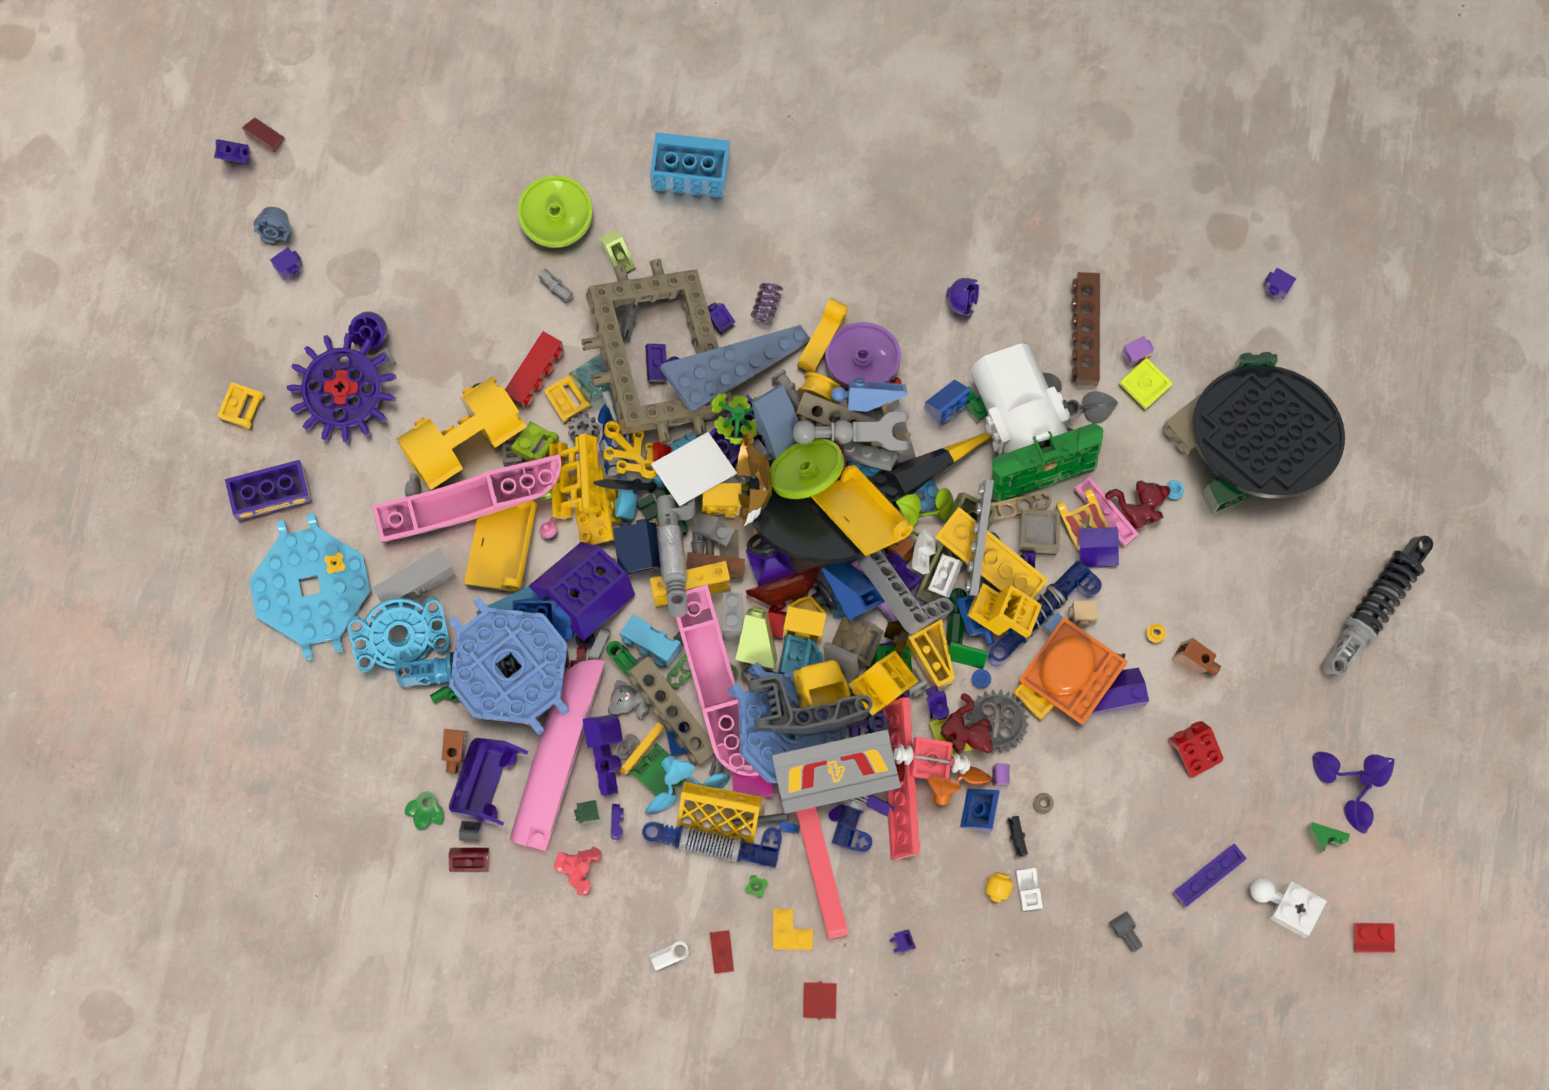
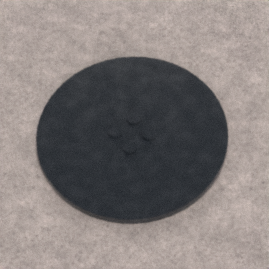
M1250 365L1236 368L1220 375L1202 392L1193 413V438L1205 464L1225 483L1250 495L1279 499L1308 493L1328 480L1336 470L1343 455L1345 429L1341 415L1332 399L1310 379L1282 367Z
M773 459L768 461L770 468L773 464ZM756 475L755 479L751 478L747 496H750V489H760L759 479ZM772 487V496L768 504L760 511L758 517L751 522L759 536L770 546L783 554L799 560L830 564L848 562L865 556L811 496L801 499H789L778 495ZM898 504L894 507L900 512Z

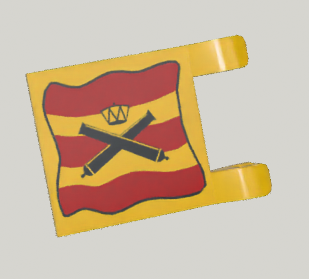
M1091 488L1085 490L1089 504L1069 513L1063 501L1057 503V507L1061 511L1060 514L1077 550H1080L1079 529L1109 527Z

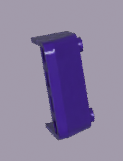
M473 739L469 745L449 803V810L455 814L486 824L503 826V821L495 819L497 809L495 805L491 804L502 769L508 768L515 763L516 754L527 755L529 751L504 740Z

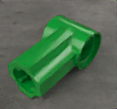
M612 641L608 644L606 648L608 656L628 676L629 674L626 671L637 664L638 661L629 652L628 648L619 641ZM620 649L619 654L615 655L616 651Z

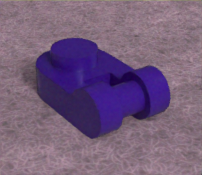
M612 804L611 838L615 841L620 840L623 834V829L619 826V820H623L624 808H620V804Z

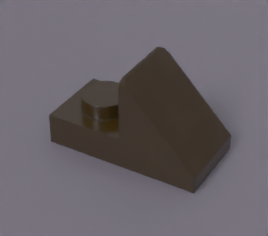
M897 620L887 624L884 637L894 640L892 644L896 646L894 651L901 656L910 633Z

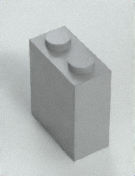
M723 592V641H740L743 593Z

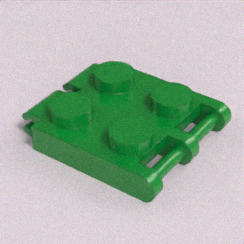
M656 743L654 749L647 756H643L642 762L635 769H631L630 773L656 796L662 792H668V785L664 782L667 773L661 763L671 755ZM658 750L659 752L651 760H649L651 756ZM645 763H647V765H646L639 773H637V772L639 771V769H640ZM686 778L676 783V785L679 787Z

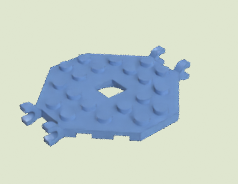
M478 597L473 602L482 613L464 627L455 616L449 620L452 627L457 631L449 686L474 718L530 724L537 735H540L544 732V729L536 718L553 705L557 707L563 716L569 712L567 706L561 700L568 644L543 613L488 608L483 600ZM512 653L522 668L509 678H506L496 664Z
M758 662L747 670L749 674L758 679L769 676L780 677L783 681L790 706L800 708L792 673L773 674V672H765ZM735 683L727 690L732 697L738 699L740 755L767 783H777L772 755L846 738V729L833 734L798 736L794 741L786 734L756 731L754 720L773 716L770 713L773 707H769V700H771L768 699L769 691L751 693L748 689L745 692L738 683ZM777 690L781 709V716H784L782 700L780 697L779 690ZM824 711L817 713L819 719L824 720L828 717ZM805 714L797 716L800 722L808 721V717Z

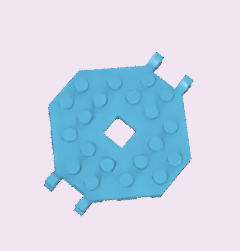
M314 513L306 514L310 529L288 533L287 524L284 520L276 521L280 536L249 580L257 619L301 645L305 660L313 659L311 645L333 640V648L336 653L343 652L341 637L345 633L347 622L351 617L357 615L360 607L371 594L363 554L320 529ZM336 553H341L343 555V564L346 566L345 570L329 574L324 558L327 555L334 556ZM318 576L321 593L302 597L299 581L304 578Z

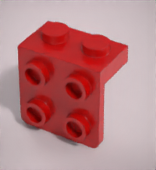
M1203 721L1195 722L1189 728L1178 731L1169 738L1171 746L1179 751L1188 775L1191 777L1197 776L1219 764L1224 759L1212 728Z

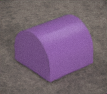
M997 763L992 767L993 786L1010 785L1009 764Z

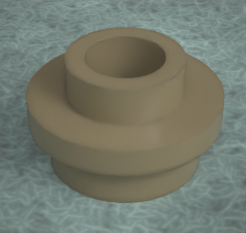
M1040 793L1034 799V807L1041 813L1049 812L1054 805L1053 798L1047 793ZM1045 800L1047 802V806H1041L1040 801Z

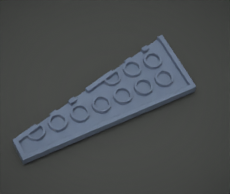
M798 325L663 363L659 368L690 413H693L711 402L718 394L728 392L808 344L810 337L802 326Z

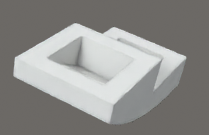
M925 529L921 530L917 538L912 559V568L923 575L929 573V555L936 553L935 536Z
M1036 868L1015 870L1022 910L1043 908Z

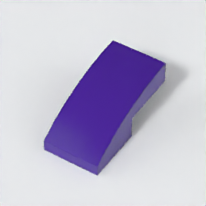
M894 553L887 557V560L910 592L921 583V578L906 567V562Z

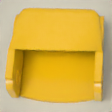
M835 660L804 666L793 671L796 697L800 708L836 703L840 698L850 697L851 695L847 681L838 662Z

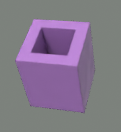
M1142 336L1125 345L1122 353L1132 368L1141 363L1146 357L1150 358L1154 348L1152 343Z

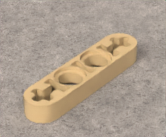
M1041 491L991 503V506L998 507L997 511L999 514L998 517L997 513L995 514L992 523L1020 516L1022 508H1020L1019 503L1023 500L1028 501L1030 504V508L1027 510H1046L1052 503V497L1048 492ZM1041 497L1048 500L1045 505L1042 502L1036 503L1034 508V502L1039 501ZM1003 505H1009L1012 509V512L1010 514H1004L1001 511V507Z

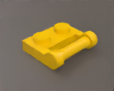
M573 374L544 389L545 395L563 423L592 407L591 402L585 398L576 384ZM566 385H569L580 405L576 406L564 388Z
M231 382L217 417L250 429L252 425L251 420L264 394ZM248 395L252 396L253 398L244 419L239 418Z

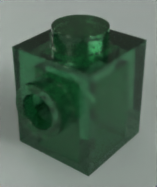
M596 800L577 803V809H574L576 821H580L581 826L601 822Z

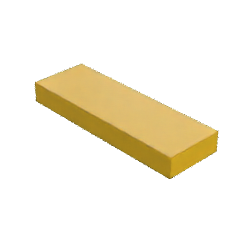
M658 722L621 767L620 771L626 775L630 772L662 732L663 725Z

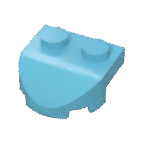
M789 634L785 635L778 673L793 674L794 670L823 662V654L816 646L817 643L811 639H802Z

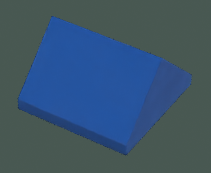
M967 789L960 827L990 833L993 829L1000 791Z

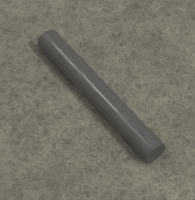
M788 813L758 816L757 825L788 821L789 815ZM741 819L731 820L736 827L744 823Z

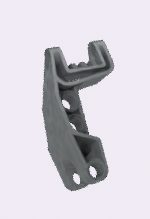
M769 676L748 681L749 692L751 693L769 691L768 699H771L769 700V707H773L770 710L773 716L754 720L756 731L796 736L833 734L863 723L867 719L873 705L869 696L858 695L840 698L836 703L793 708L790 706L783 681L780 677ZM777 690H779L780 697L782 700L784 716H781V709ZM861 701L866 702L867 705H868V708L865 709L864 704H863V703H859V702H861ZM824 711L828 717L824 720L819 719L817 713ZM805 714L808 717V721L800 722L797 716Z

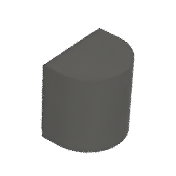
M462 821L459 829V841L479 842L481 822Z

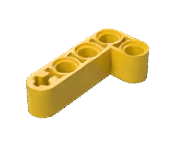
M833 298L829 299L824 309L823 317L798 361V367L807 372L816 373L825 357L826 348L846 318L847 305Z

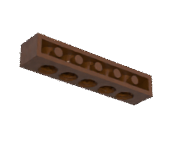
M1078 272L1076 278L1072 280V290H1075V296L1072 297V307H1075V314H1072V325H1075V332H1072V343H1075V350H1072V361H1075V367H1072V379H1075V385L1097 386L1100 381V273ZM1088 291L1090 296H1084L1081 292ZM1086 308L1090 311V313L1085 314L1081 311V309ZM1087 326L1090 329V331L1085 332L1081 329V327ZM1087 344L1089 345L1090 349H1083L1081 345ZM1081 362H1088L1090 367H1083Z

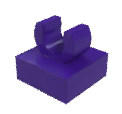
M909 929L895 933V937L890 939V942L897 941L898 948L894 949V952L901 951L902 953L916 948Z

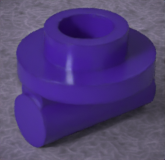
M1033 550L1029 552L1024 551L1020 557L1035 568L1036 552Z

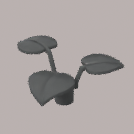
M1042 373L1048 387L1055 386L1056 391L1061 393L1062 383L1060 379L1053 374ZM1092 391L1083 397L1084 406L1073 399L1069 401L1063 400L1062 404H1064V409H1068L1070 417L1075 416L1081 409L1086 410L1085 415L1090 421L1102 422L1110 416L1118 402L1106 393ZM1067 427L1068 432L1073 430L1072 428Z

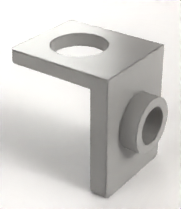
M914 668L912 673L919 682L907 690L908 697L913 695L917 697L923 694L928 684L926 680L922 682Z

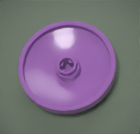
M857 322L842 327L835 332L825 351V362L828 372L836 382L848 388V381L853 380V378H863L864 381L889 383L900 367L901 350L896 338L887 329L874 323Z

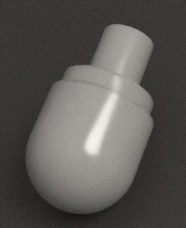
M410 474V481H407L405 485L406 497L420 494L421 485L420 482H417L418 474Z

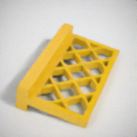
M684 782L676 828L683 829L685 825L691 827V831L694 827L695 830L698 828V832L700 829L702 831L705 830V833L708 830V834L710 831L712 835L715 832V836L717 833H719V836L722 833V837L725 834L726 837L729 835V839L730 836L733 838L739 837L742 838L741 841L754 843L762 797ZM685 800L694 801L696 806L689 809L685 804ZM711 804L716 809L708 813L704 805ZM732 808L735 813L728 817L723 809ZM700 809L705 816L697 819L692 812ZM747 811L755 814L753 818L747 820L742 813ZM719 812L724 819L717 823L712 816ZM689 815L694 822L691 824L681 823L682 818ZM739 816L744 823L736 827L731 820ZM708 819L713 826L707 828L701 822ZM728 823L732 830L728 832L723 831L720 826ZM747 826L751 831V836L743 835L739 830Z

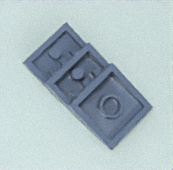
M782 384L752 401L758 434L764 437L766 451L772 454L773 462L783 451L798 443L793 438L792 430L799 420Z

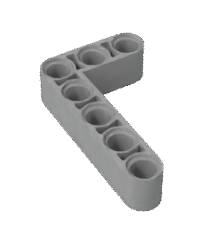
M881 550L860 559L859 564L908 633L915 634L941 619L943 621L953 610V603L945 597L920 606Z

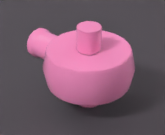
M551 517L550 521L543 523L540 527L539 532L543 538L554 537L557 533V526L555 524L557 520L555 517Z

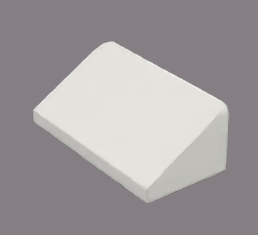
M942 554L928 590L949 598L963 562Z

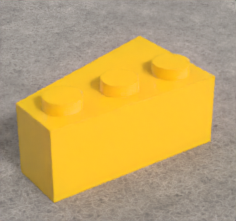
M942 619L908 637L906 644L932 686L936 685L938 690L950 685L954 681L955 676L947 648Z

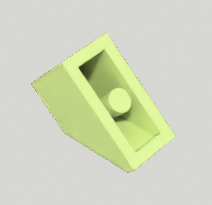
M616 230L599 238L613 267L620 265L621 268V264H624L626 272L636 268L622 236Z

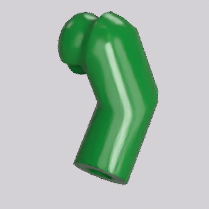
M446 686L430 695L434 703L441 699L452 702L459 699L453 690Z

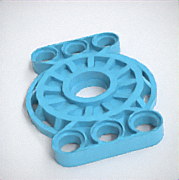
M435 597L426 599L423 606L407 598L388 599L376 605L367 614L365 620L354 616L347 622L355 663L360 671H369L375 662L386 668L395 669L399 663L422 660L429 653L431 647L438 652H444L450 646L442 605ZM396 602H398V604H396V605H390V606H388V607L385 606V605H388V604H390V603H396ZM402 602L410 603V604H413L414 606L411 607V606H408V605H403ZM432 602L438 604V608L435 611L427 609L428 605ZM382 608L374 617L372 616L378 609ZM435 620L442 622L441 627L438 629L431 627ZM360 622L362 626L359 630L354 631L351 629L352 623ZM396 625H402L407 628L406 638L399 642H395L389 637L390 629ZM439 638L446 640L442 647L435 645L436 640ZM362 639L366 641L363 648L355 647L357 640ZM363 657L370 659L369 664L366 666L359 664L360 659Z

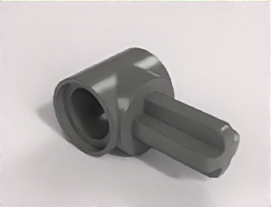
M1127 911L1109 922L1118 937L1124 936L1132 951L1142 948L1143 944L1133 930L1136 924Z

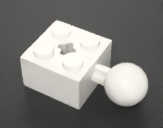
M1265 877L1255 879L1250 887V893L1256 901L1261 903L1272 901L1276 904L1269 919L1303 938L1310 935L1327 902L1325 899L1292 881L1286 885L1282 894L1276 891L1275 884ZM1299 906L1302 911L1299 914L1296 913L1297 909L1295 907Z

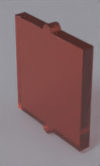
M822 981L818 983L804 982L803 1018H817L818 1020H821V1018L836 1019L837 983H822Z

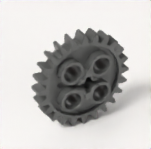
M992 689L991 695H988L985 691L984 698L978 695L977 699L979 702L974 701V708L969 711L972 715H966V719L971 720V722L966 723V727L977 723L981 719H989L990 727L992 728V753L995 752L996 748H999V751L1002 753L1003 747L1010 751V744L1017 747L1016 739L1022 741L1023 738L1020 734L1027 733L1023 727L1029 726V723L1024 722V720L1029 718V715H1023L1027 708H1020L1023 702L1019 701L1016 703L1017 696L1015 695L1010 698L1009 691L1006 695H1003L1002 689H1000L999 694H996L994 689ZM1000 704L999 720L1003 722L999 723L997 738H994L995 722L992 720H995L997 705ZM985 706H992L994 713L991 715L985 714L983 711ZM1010 708L1013 710L1014 715L1012 717H1005L1003 710ZM1003 727H1007L1011 730V735L1005 737L1001 735L1000 730Z

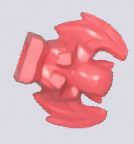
M596 847L578 851L577 855L558 852L553 867L557 871L569 875L568 881L577 890L576 893L578 895H586L591 887L590 881L588 879L584 880L590 867V860L597 861L601 857L602 852Z

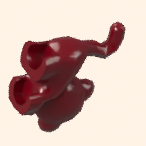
M1137 481L1136 490L1138 492L1139 505L1127 504L1124 493L1118 489L1109 490L1105 494V498L1110 500L1114 496L1118 497V504L1123 516L1136 530L1146 526L1147 519L1154 523L1164 518L1162 512L1155 511V509L1163 505L1165 498L1169 496L1171 492L1169 486Z
M962 693L960 696L966 702V706L960 707L956 712L949 715L946 722L941 726L940 734L946 741L954 738L952 748L959 755L964 752L965 743L973 750L990 753L993 751L989 719H981L977 723L966 727L962 715L973 710L974 701L969 695Z

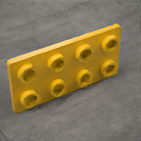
M598 466L599 480L605 479L604 469ZM577 474L570 477L571 485L578 484ZM600 487L601 511L584 513L579 511V506L575 507L580 542L599 545L614 539L612 525L622 524V518L615 515L614 501L618 498L617 489ZM582 490L578 491V498L582 497Z

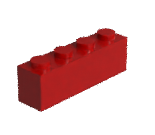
M542 331L505 388L513 403L522 409L526 405L529 406L531 404L534 392L542 387L545 375L551 373L556 358L560 359L564 352L562 341Z

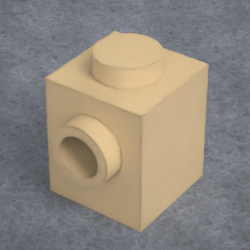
M1097 600L1073 601L1071 607H1069V619L1072 618L1073 624H1078L1079 627H1086L1091 623H1096L1098 620Z

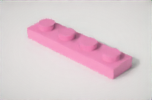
M1089 476L1076 486L1074 490L1086 504H1089L1085 490L1092 489L1108 526L1118 527V541L1123 547L1126 546L1139 533L1111 500L1105 498V493Z

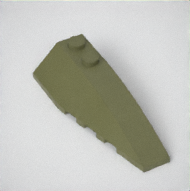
M965 492L958 493L947 520L960 507L977 521L976 505L977 502L980 503V500ZM991 505L987 530L998 510ZM938 540L936 541V553L932 554L929 558V573L922 575L921 583L915 594V597L927 603L937 600L940 596L928 590L942 554L963 562V565L965 564L964 561Z

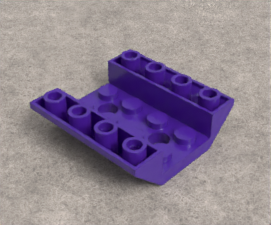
M580 542L529 585V588L540 599L543 600L549 596L574 620L570 628L583 641L635 596L627 572L600 546ZM595 569H601L604 575H598ZM570 591L577 592L579 597H572Z

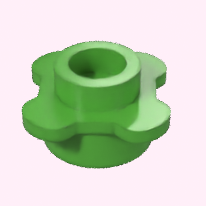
M751 875L749 885L745 887L747 893H753L760 898L764 895L763 891L768 885V881L758 878L756 875Z

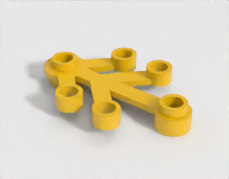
M614 421L607 422L604 428L605 435L610 439H614L625 451L607 447L604 450L603 457L606 460H613L615 457L634 460L637 463L631 464L624 460L618 461L616 465L618 473L634 471L640 472L645 478L651 479L656 477L657 473L651 465L654 463L653 450L648 449H653V443L649 442L645 445L646 460L641 456L644 432L633 433L632 440L634 441V446L632 447L619 433L620 425Z

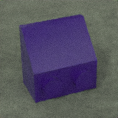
M1118 527L1079 529L1080 567L1119 565Z

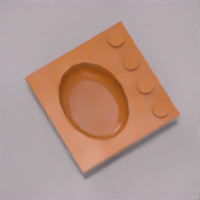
M1063 617L1019 681L1075 721L1084 725L1128 661Z

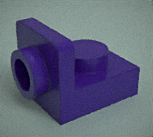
M714 302L708 306L711 321L718 332L721 333L735 323L724 303Z

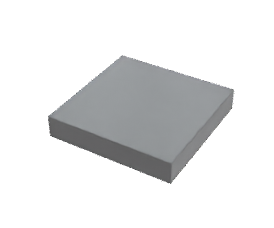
M829 642L823 645L825 662L830 660L837 661L847 684L859 677L856 654Z

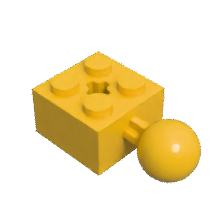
M720 483L702 493L701 513L716 517L717 515H723L725 518L739 516L742 507L738 494H741V483Z

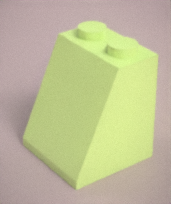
M760 607L749 608L745 615L735 660L751 664L758 662L761 666L774 669L777 662V653L768 612H764V609Z

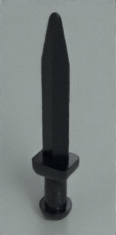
M639 478L633 481L603 479L593 482L594 485L608 489L633 490L635 494L642 490L652 493L657 489L655 482L642 483V480Z

